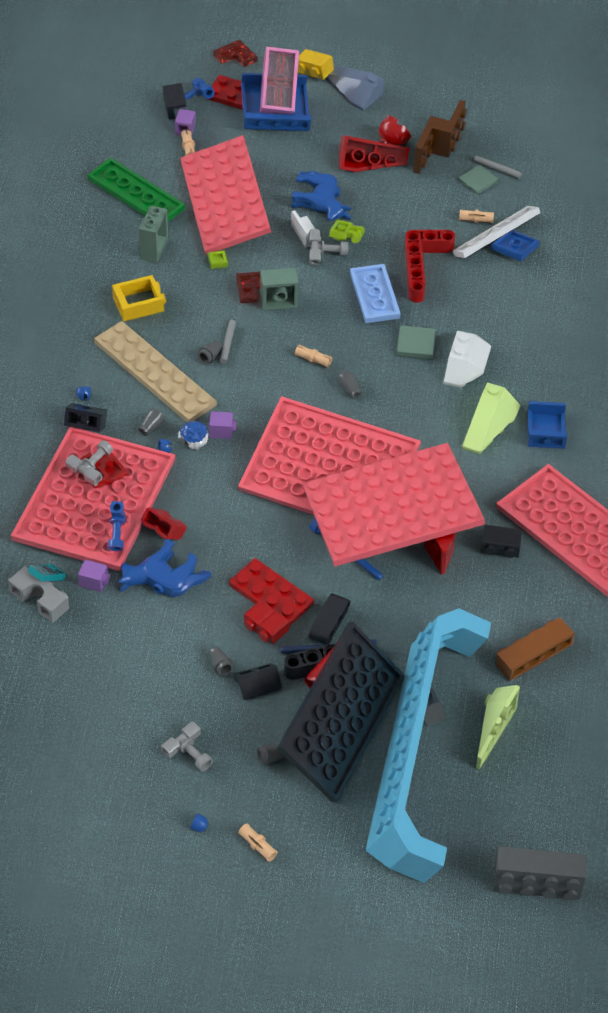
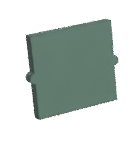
M481 165L458 177V180L466 185V188H470L476 194L481 193L499 181L491 171H487Z

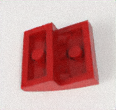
M89 452L80 459L82 461L84 458L90 459L93 455ZM113 453L109 456L103 455L95 464L96 470L102 474V480L98 485L92 486L93 488L104 487L116 480L123 479L124 476H128L127 470Z

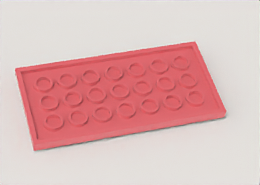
M243 135L180 158L206 255L209 252L220 251L272 232Z
M547 464L498 501L496 508L608 597V509L550 464Z

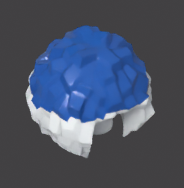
M189 421L180 429L178 438L182 444H185V441H187L190 449L199 450L200 447L207 443L209 434L204 424L199 421Z

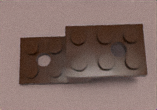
M459 100L450 121L430 116L415 147L413 173L420 174L422 168H426L427 158H430L432 154L449 158L451 152L455 151L456 142H459L461 138V131H464L466 127V121H464L468 109L465 108L466 101Z

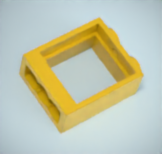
M153 275L112 285L113 299L123 322L164 312L166 298L164 293L161 294L159 282L155 281ZM152 290L155 297L128 304L125 296Z

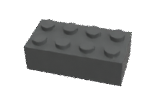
M498 846L494 868L493 891H499L503 894L520 893L525 896L541 895L546 898L562 897L567 900L580 899L586 877V855Z

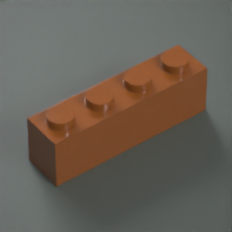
M561 617L550 620L540 629L531 631L528 636L517 639L507 648H501L496 654L495 666L511 681L573 645L575 633Z

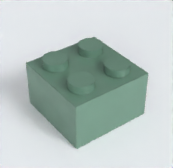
M296 267L260 270V298L263 310L298 308L299 282Z

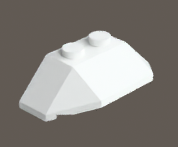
M457 331L449 355L443 384L462 388L466 383L481 376L486 367L491 345L477 334Z

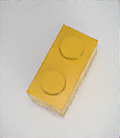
M305 49L299 55L297 73L324 80L334 70L333 58L330 55Z

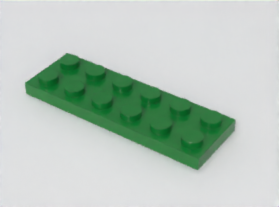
M112 158L87 175L89 181L146 216L150 205L167 209L168 222L185 210L184 203Z

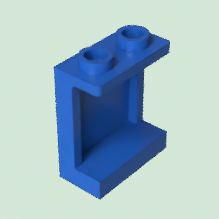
M529 402L527 412L528 447L565 449L567 431H565L566 403Z

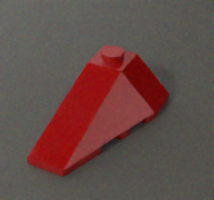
M346 135L341 136L339 169L359 172L406 165L410 148Z

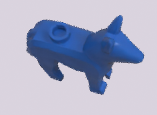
M313 170L308 172L300 171L296 182H308L315 190L313 193L293 191L292 208L305 207L328 213L329 221L340 217L351 219L346 211L352 208L342 205L335 199L340 195V187H337V178L331 174H322Z
M166 539L164 546L158 552L146 558L141 564L132 566L123 563L121 565L123 577L119 580V583H123L120 588V592L131 586L147 583L153 587L157 594L161 595L163 593L170 597L181 596L192 586L202 584L209 579L211 572L202 570L198 574H193L197 557L192 553L188 554V560L185 564L172 570L167 562L175 554L172 551L174 542Z

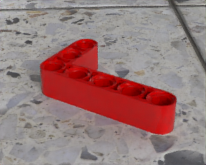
M409 230L406 232L404 250L410 301L420 303L424 300L426 284L423 253L452 252L455 244V233L453 231Z

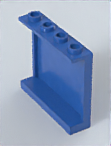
M242 73L241 93L244 129L309 131L311 115H309L306 86L308 76L297 75L294 114L260 113L262 74Z

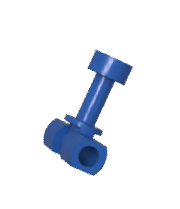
M201 78L193 79V89L184 93L185 100L195 95L199 98L202 94L207 99L215 95L213 87L205 84Z
M112 501L110 504L112 515L110 523L113 524L112 539L108 540V549L111 551H122L124 541L120 540L121 525L126 523V515L123 502Z

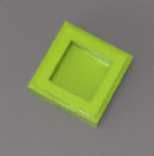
M225 250L208 253L211 269L228 267Z

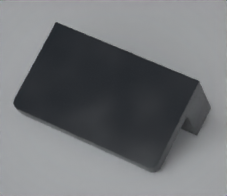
M182 83L162 86L168 120L175 119L174 109L187 106Z
M273 663L234 674L235 682L240 685L244 700L282 689L277 665Z

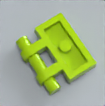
M336 220L330 229L329 237H333L338 241L351 238L353 243H358L365 230L364 227L355 226L351 222Z

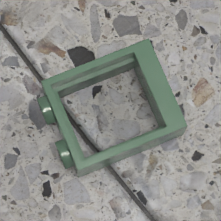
M150 205L139 228L140 259L158 262L168 241L167 209Z

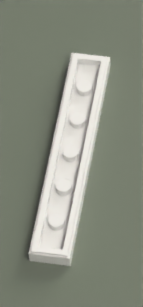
M527 206L454 249V256L466 258L540 213L539 207Z

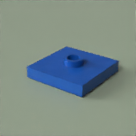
M511 230L492 244V250L522 261L539 246L540 241Z

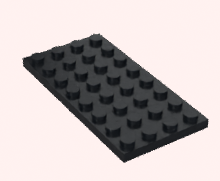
M354 622L347 623L277 746V749L331 802L337 801L405 676Z

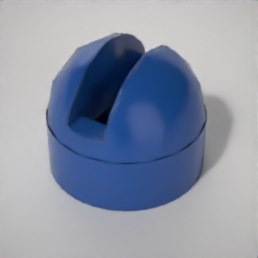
M91 387L76 388L77 397L82 401L83 397L86 400L90 399Z
M159 439L158 450L169 453L172 448L168 446L172 445V443L167 439Z
M197 813L190 829L197 832L204 831L208 825L207 818Z

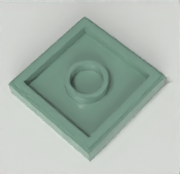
M400 325L397 356L433 359L436 329Z

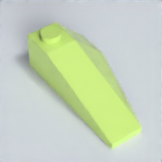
M487 382L462 449L480 454L493 442V439L499 433L501 434L504 431V428L509 423L511 424L515 420L520 404L506 388Z
M520 686L499 687L494 690L492 695L488 694L484 702L486 711L476 769L480 770L516 711Z

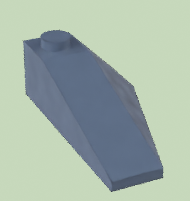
M334 65V70L326 77L333 86L339 89L341 95L344 94L347 97V101L351 105L362 111L383 95L384 79L371 72Z

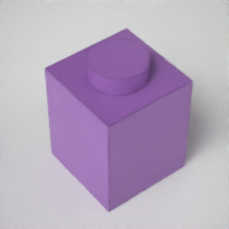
M179 109L175 120V135H181L183 130H186L187 135V130H190L191 134H193L196 125V111Z
M211 411L209 424L210 438L232 439V432H236L237 420H233V413Z
M84 560L78 573L80 587L102 592L104 585L107 586L109 583L110 574H108L107 565Z

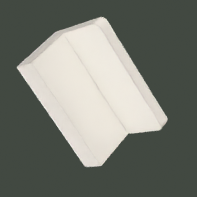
M295 210L291 211L292 228L305 248L311 246L309 245L310 229H315L307 216L300 218Z

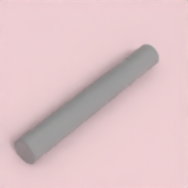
M476 155L474 162L518 179L522 176V172Z
M230 320L219 360L222 364L227 362L236 325L234 320Z

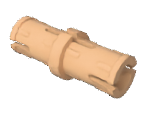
M183 130L181 137L183 140L182 148L185 150V154L195 153V142L192 140L191 131L187 130V135L186 130Z
M460 209L459 220L474 221V223H493L494 212Z
M298 345L295 350V356L309 360L310 363H318L327 368L331 365L332 357L322 354L316 349L312 350Z
M247 823L240 828L238 834L251 844L250 847L253 850H257L269 862L276 857L278 851L265 841L266 838L262 834L259 835Z

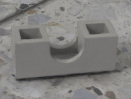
M25 566L8 580L10 593L21 601L25 602L33 596L41 597L37 601L38 613L52 623L69 609V598L64 591L56 589L50 581L41 582L31 575Z

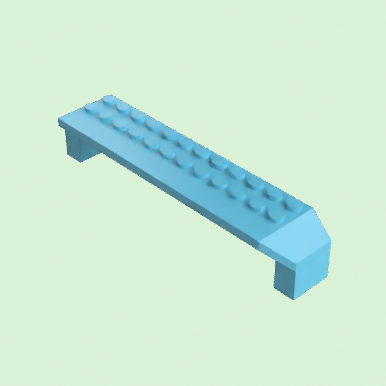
M460 608L438 616L432 623L429 622L424 632H420L417 639L411 644L366 846V851L389 869L423 883L444 867L447 847L421 837L406 813L405 806L438 650L447 647L470 657L488 639L491 622Z

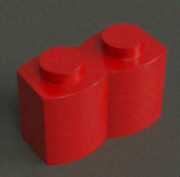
M146 508L141 517V521L146 527L155 529L157 534L165 539L181 540L187 529L182 521L172 518L163 509Z
M262 600L244 614L245 627L249 631L258 633L260 639L264 642L274 644L289 631V621Z

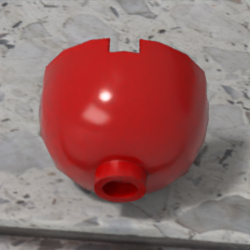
M388 115L381 122L378 129L381 138L380 142L404 146L408 143L411 134L403 124L400 126L397 123L398 119L391 115Z

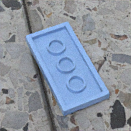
M379 264L350 268V276L365 323L400 319L401 313L385 265Z

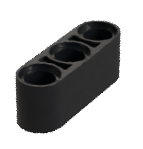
M331 593L310 629L309 639L324 645L330 644L349 610L351 600Z
M328 644L287 655L284 659V675L290 680L305 678L334 648L335 644Z

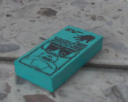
M53 564L30 565L28 572L41 582L62 581L67 575Z

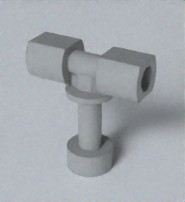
M310 229V265H320L321 255H323L324 251L339 252L340 256L348 255V242H340V245L324 244V241H320V230Z
M102 440L97 445L98 451L90 459L84 458L82 461L75 455H70L65 461L66 467L76 474L82 473L85 480L92 485H98L102 480V474L96 470L95 464L103 455L109 456L113 452V447L105 440Z
M193 721L181 730L182 734L176 739L171 737L161 745L162 753L169 759L179 751L182 753L188 752L196 760L195 766L201 772L206 771L213 763V759L207 753L201 754L193 746L194 739L201 735V729Z

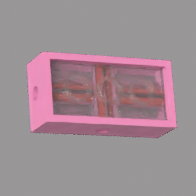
M266 47L263 61L260 113L294 114L299 50Z

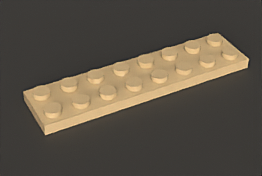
M123 321L94 338V343L186 422L196 420L217 406V401Z

